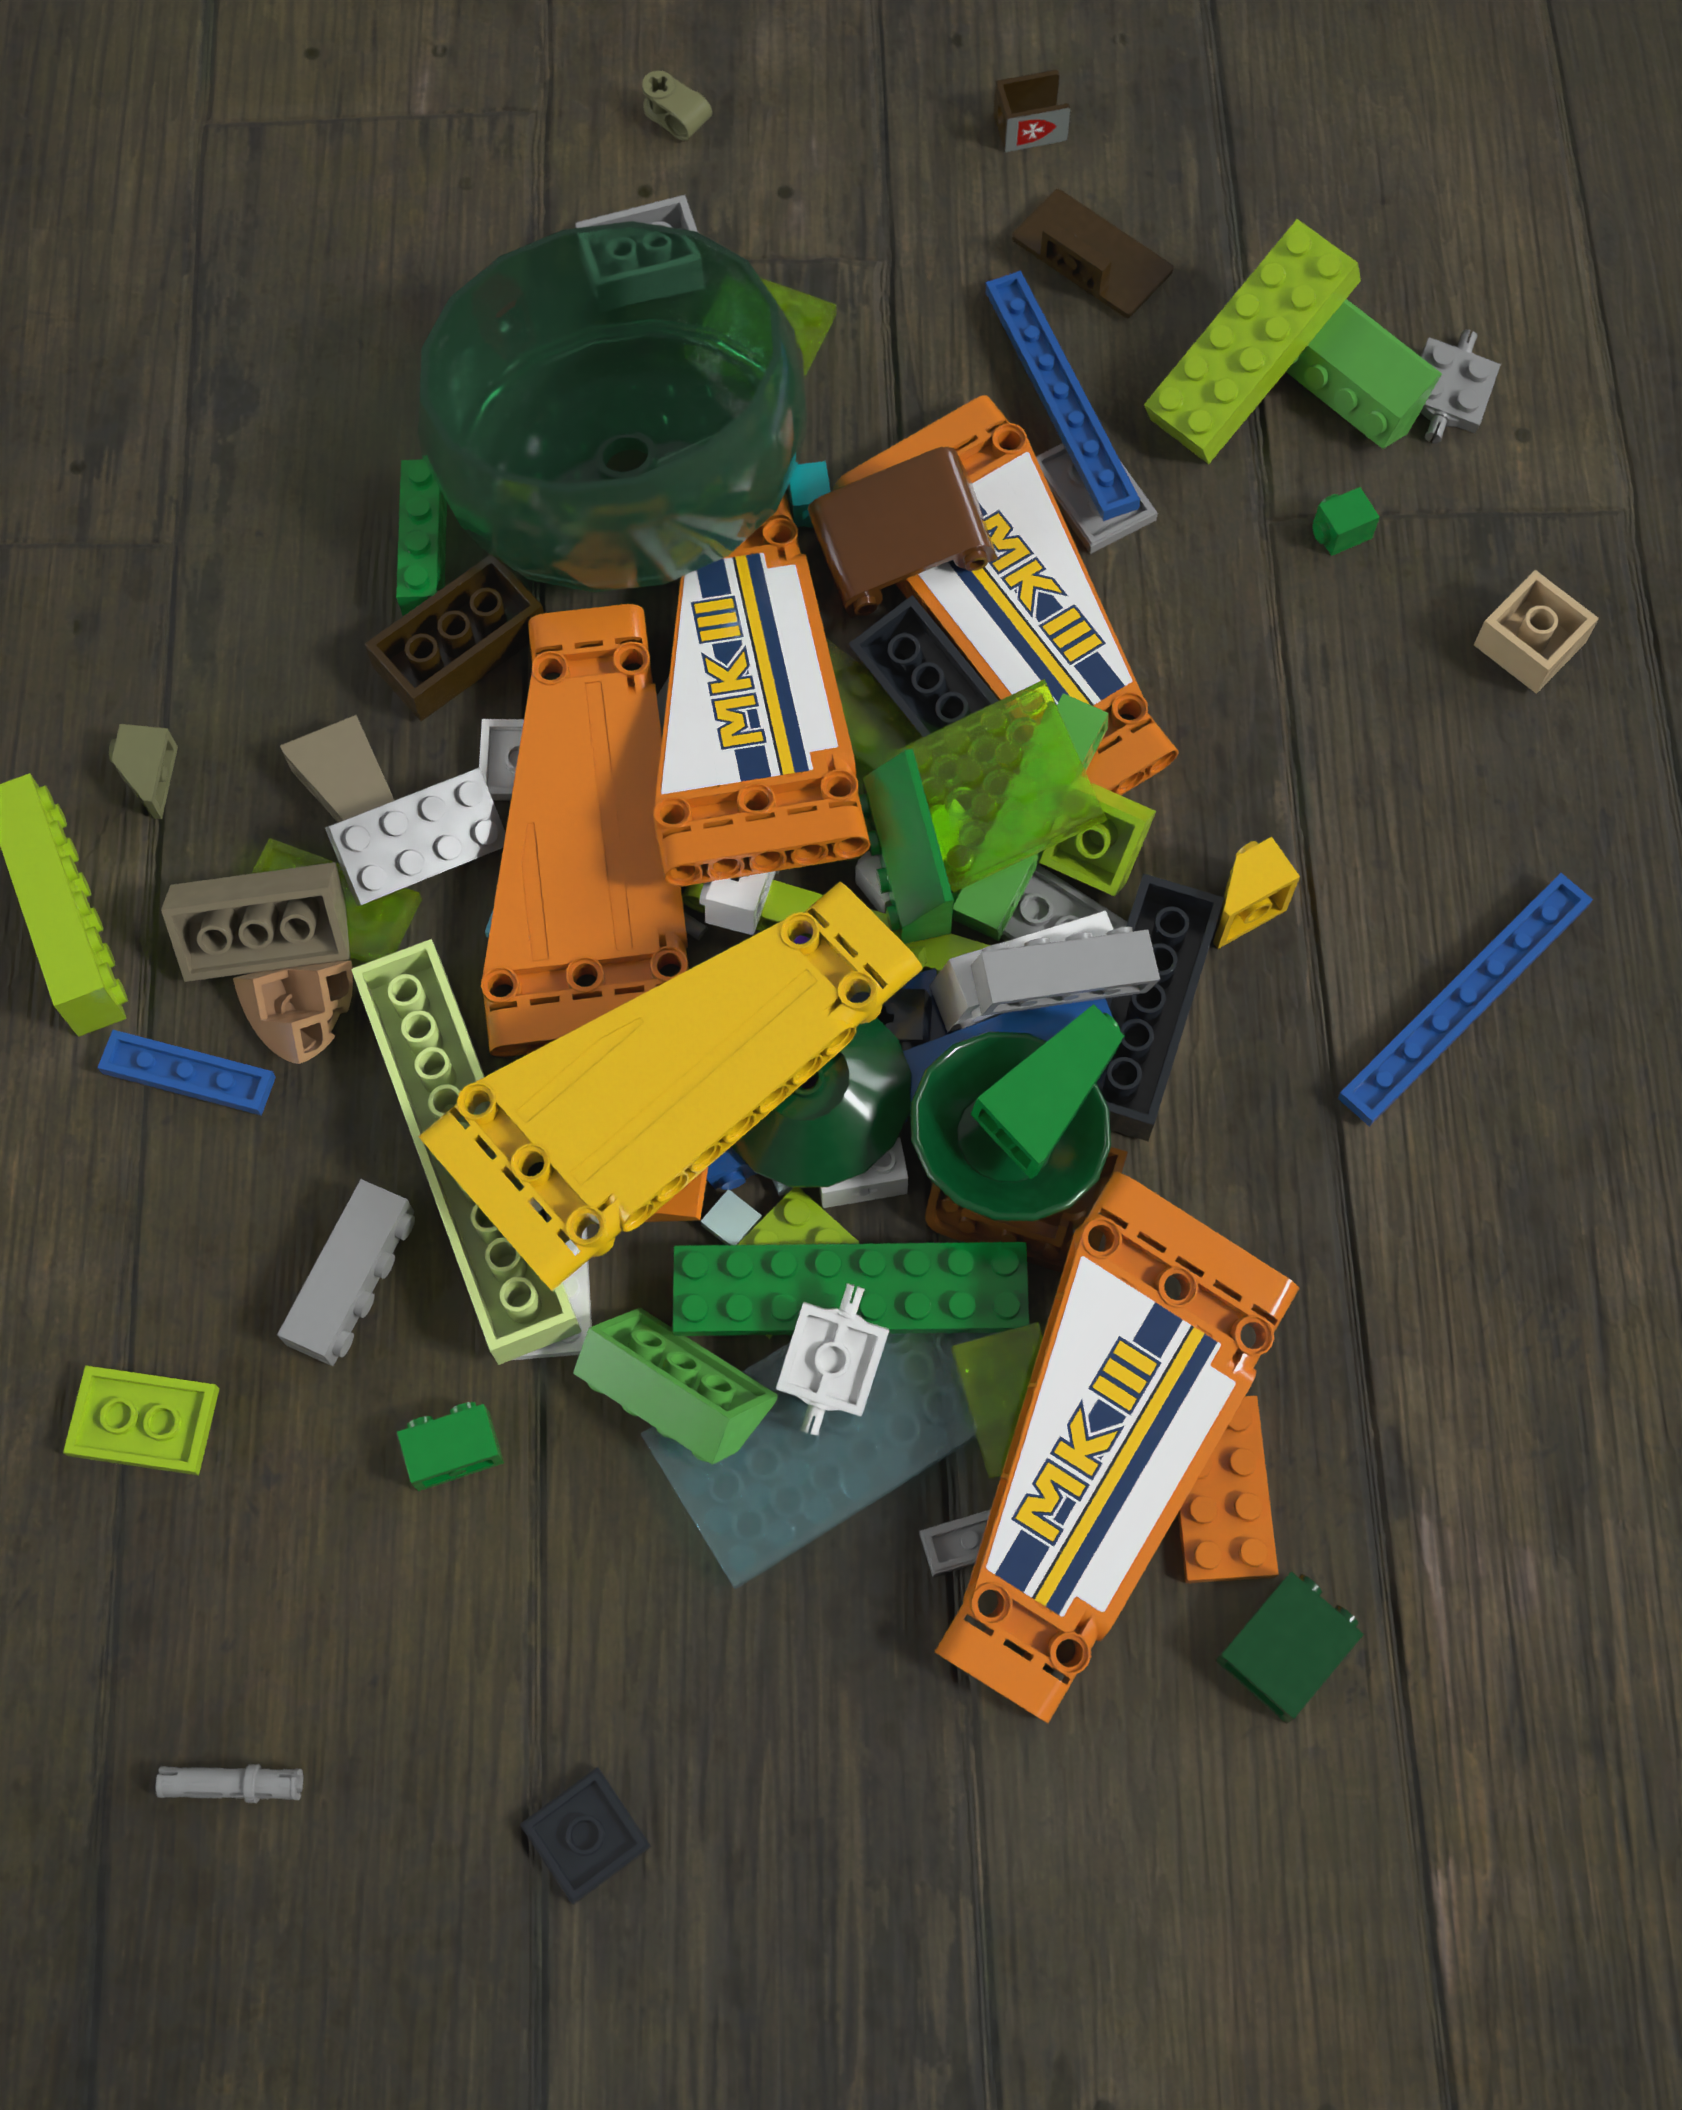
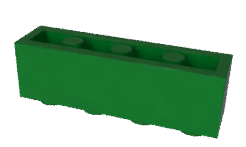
M440 459L401 460L396 598L402 616L445 587L447 482Z

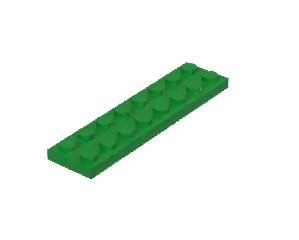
M1026 1242L674 1246V1336L793 1335L803 1301L825 1309L840 1308L846 1283L855 1286L850 1303L853 1300L857 1286L865 1289L857 1314L866 1322L888 1328V1334L1029 1331Z

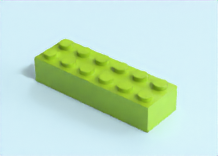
M1296 219L1146 401L1144 406L1150 420L1209 464L1360 283L1358 262Z
M29 773L0 784V847L53 1005L77 1036L80 1037L127 1019L122 1004L128 1002V998L119 978L115 979L111 967L116 966L111 950L107 943H102L98 933L103 931V926L94 907L90 908L86 898L91 896V891L83 873H78L75 862L79 861L75 846L70 838L66 839L63 828L67 827L65 816L59 804H54L47 786L39 787Z

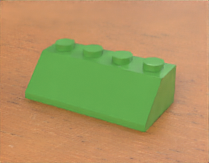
M1345 299L1286 371L1382 449L1407 435L1442 375L1441 372L1347 299Z
M637 1308L589 1327L573 1374L586 1381L592 1390L607 1395L622 1405V1408L627 1413L639 1416L654 1426L662 1436L674 1439L689 1449L697 1459L709 1462L712 1465L739 1451L776 1403L778 1397L776 1393L688 1337L674 1336L672 1327L642 1308Z

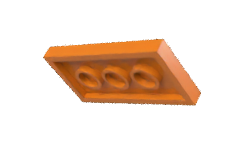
M1257 1396L1244 1397L1178 1512L1185 1583L1276 1578L1279 1575Z

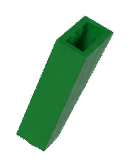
M1093 1004L977 1098L970 1115L1030 1179L1039 1173L1119 1047L1124 1035L1120 1032L1118 1023L1112 1016L1102 1013Z

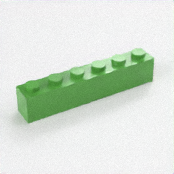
M1064 693L1057 706L1051 704L1048 707L1041 725L1045 729L1039 741L1033 739L1030 742L1023 762L1027 764L1021 776L1015 774L1009 782L1005 793L1008 801L1002 812L996 810L992 815L986 831L990 834L984 847H976L968 864V869L971 872L965 884L959 882L952 893L954 899V921L997 941L1000 940L1040 862L1069 788L1080 778H1083L1108 729V712Z

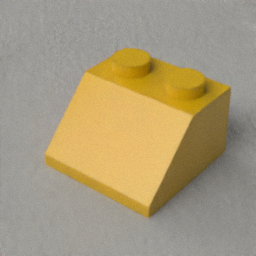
M1272 837L1259 844L1257 841H1252L1236 853V859L1230 871V877L1224 892V901L1213 940L1217 949L1287 911L1300 876Z

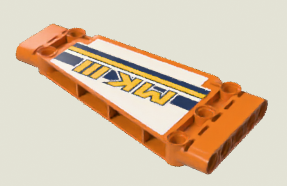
M987 395L975 398L841 476L835 483L833 491L939 447L954 448L971 479L998 559L989 562L984 568L977 571L959 568L954 560H951L895 583L907 599L912 595L1006 708L1014 728L1011 734L1025 751L1033 739L1039 741L1045 729L1041 725L1048 707L1051 704L1057 706L1064 693L1108 712V729L1082 779L1116 794L1123 795L1165 769L1175 760L1178 750L1148 713V704L1141 693L1024 429L1019 425L1010 423ZM1129 714L1134 716L1136 719L1126 720L1123 719L1120 715Z
M767 489L695 500L683 504L677 510L676 517L684 555L653 812L656 838L666 882L673 886H689L715 880L852 859L865 854L871 844L858 794L854 754L807 558L800 551L798 528L793 522L787 494L779 489Z

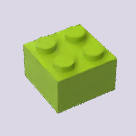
M1080 778L1067 792L1039 863L1112 896H1116L1126 885L1156 811Z

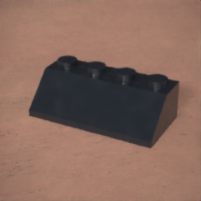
M913 595L848 643L852 651L943 764L980 755L1014 730L1009 712Z

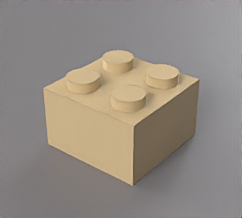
M1534 570L1484 621L1474 646L1537 694L1587 642L1599 618L1538 571Z

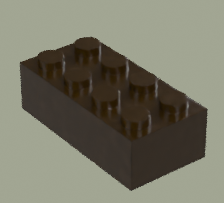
M492 553L366 642L365 646L373 668L422 722L530 643L528 620L533 616L543 614V606L502 561Z

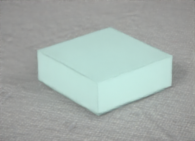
M728 1189L701 1220V1226L725 1245H737L762 1220V1215Z

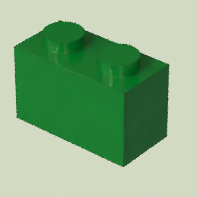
M475 1402L463 1403L450 1409V1415L435 1420L432 1416L420 1417L408 1422L407 1429L397 1432L410 1482L417 1491L504 1464L492 1419L484 1404L477 1406Z

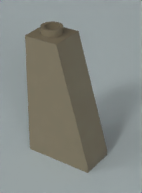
M356 715L280 745L293 774L337 822L394 801Z

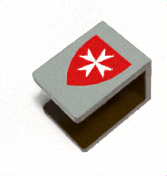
M1058 70L996 81L993 115L1005 152L1067 140L1070 106L1068 103L1057 105L1060 78Z

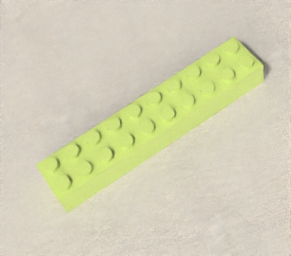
M432 939L351 969L489 1350L498 1365L581 1333L582 1331L564 1284H560L554 1291L548 1288L418 1137L457 1104L458 1095L465 1086L485 1077ZM487 1101L479 1104L475 1109L474 1115L485 1112L490 1102ZM463 1116L458 1119V1122L465 1130L470 1126ZM490 1147L485 1150L492 1160L497 1157ZM517 1178L511 1181L519 1191L524 1188Z

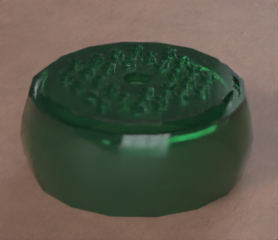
M628 221L561 230L501 255L448 299L421 348L418 436L422 457L465 532L480 548L529 580L593 593L662 585L729 556L777 511L800 460L806 436L807 409L803 354L795 330L749 261L696 231ZM634 449L648 455L646 461L632 471L618 472L606 467L609 459L623 450Z

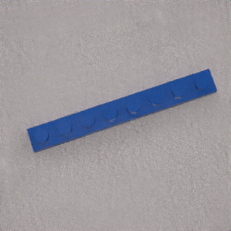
M1018 271L986 282V294L1102 520L1106 521L1140 509V498L1022 272Z
M1560 873L1340 1092L1338 1099L1370 1127L1591 904L1593 899L1565 875Z

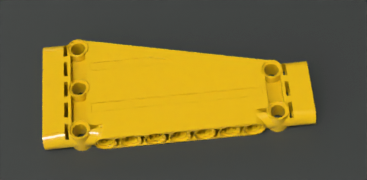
M838 882L805 912L793 913L785 920L488 1076L465 1086L458 1095L457 1104L418 1137L548 1288L554 1291L591 1257L602 1256L612 1248L615 1237L621 1231H632L643 1224L843 1050L855 1036L856 1027L859 1024L875 1020L881 1013L882 1004L923 970V967L913 952L845 884ZM801 934L812 935L811 939L804 944L794 943V940ZM858 992L870 993L868 999L862 1003L850 1001L853 995ZM487 1101L490 1102L485 1112L474 1115L475 1109L479 1104ZM461 1116L470 1124L466 1130L458 1122ZM489 1147L497 1155L493 1160L485 1152ZM544 1162L540 1173L535 1176H527L528 1170L533 1164ZM517 1178L524 1186L521 1191L511 1182L513 1179ZM542 1208L552 1218L548 1223L538 1213ZM591 1224L600 1225L599 1231L594 1237L582 1239V1233L587 1226ZM569 1240L580 1250L577 1255L565 1244Z

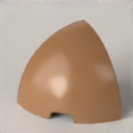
M342 960L268 970L233 978L242 1009L252 1028L264 1044L279 1057L296 1064L308 1061L323 1051L335 1038L331 1031L339 1015L349 1010L353 990L352 961Z

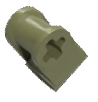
M653 71L644 77L642 90L646 96L643 106L645 115L650 120L655 121L670 131L677 139L681 141L689 140L711 117L712 110L708 101L700 93L691 90L673 78L669 73Z

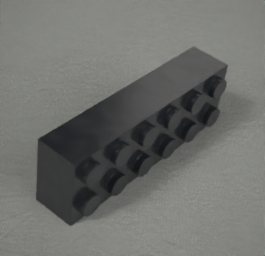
M1143 873L1127 926L1132 927L1133 931L1149 930L1160 980L1147 993L1105 998L1113 1018L1120 1027V1032L1124 1035L1115 1054L1096 1082L1109 1108L1110 1130L1145 1141L1150 1139L1224 897Z

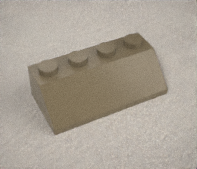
M335 862L170 885L161 909L184 982L349 960L350 957L346 902Z

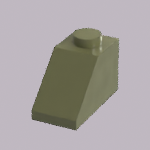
M120 724L117 738H113L110 742L109 759L154 819H162L178 746L168 728Z

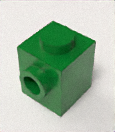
M1358 487L1342 495L1333 494L1325 498L1318 506L1312 530L1316 540L1320 544H1324L1330 555L1333 556L1372 539L1380 517L1361 487Z

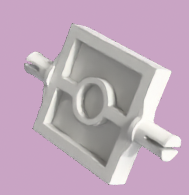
M846 1283L840 1308L825 1309L803 1301L776 1385L777 1390L798 1396L808 1404L800 1430L808 1433L812 1418L815 1416L810 1432L812 1435H819L825 1410H842L862 1417L889 1333L888 1328L866 1322L857 1314L865 1289L857 1286L853 1300L850 1303L855 1287L853 1284Z

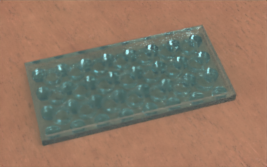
M998 1333L888 1334L862 1417L842 1410H825L819 1435L810 1434L815 1416L812 1418L808 1433L800 1430L808 1404L798 1396L776 1389L790 1345L788 1343L742 1371L776 1393L778 1397L776 1403L737 1453L712 1465L709 1462L697 1459L689 1449L674 1439L662 1436L654 1426L641 1433V1436L734 1590H736L1020 1411L1030 1380Z

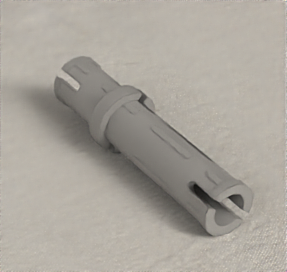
M249 1764L247 1768L237 1769L161 1766L156 1778V1793L159 1798L245 1799L246 1803H257L259 1799L299 1800L301 1797L300 1792L303 1789V1772L301 1769H261L259 1764Z

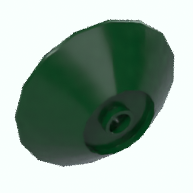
M878 1018L869 1023L859 1024L856 1027L855 1036L850 1043L812 1076L816 1079V1083L812 1088L804 1089L800 1086L731 1146L755 1173L788 1187H830L866 1173L895 1145L910 1113L912 1073L898 1038Z
M986 1032L952 1044L925 1069L911 1101V1141L927 1177L957 1205L993 1220L1037 1221L1071 1208L1098 1181L1111 1148L1109 1108L1097 1083L1088 1094L1039 1173L1032 1179L1022 1171L970 1115L977 1098L1047 1042L1029 1033Z

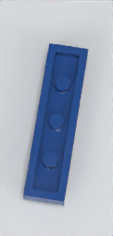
M112 1030L97 1067L105 1075L261 1116L276 1078L273 1071L117 1030Z

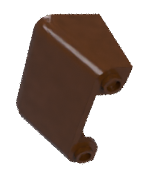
M951 447L932 449L814 499L808 507L813 528L844 608L850 618L873 613L883 599L880 589L951 560H954L959 568L977 571L984 568L989 562L998 559L971 479L957 451Z
M1111 1147L1098 1181L1071 1208L1037 1221L990 1219L957 1205L934 1182L925 1213V1220L928 1226L935 1232L966 1243L1026 1242L1027 1262L1062 1273L1075 1230L1084 1223L1113 1173H1122L1128 1152ZM1092 1228L1088 1235V1242L1094 1250L1098 1251L1103 1232L1100 1229Z

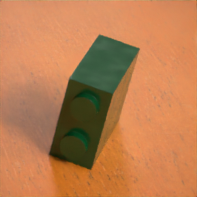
M1292 1571L1282 1580L1215 1660L1286 1724L1295 1719L1364 1635L1356 1628L1359 1623L1349 1611L1339 1605L1333 1608L1320 1596L1322 1590L1312 1579L1304 1574H1300L1298 1577Z

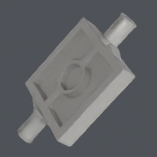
M1470 330L1462 331L1457 347L1430 337L1424 346L1421 358L1442 373L1420 411L1421 414L1431 420L1425 435V439L1430 442L1435 433L1432 443H1440L1445 426L1459 427L1475 433L1480 426L1501 364L1472 353L1477 339V334L1474 331L1469 339Z

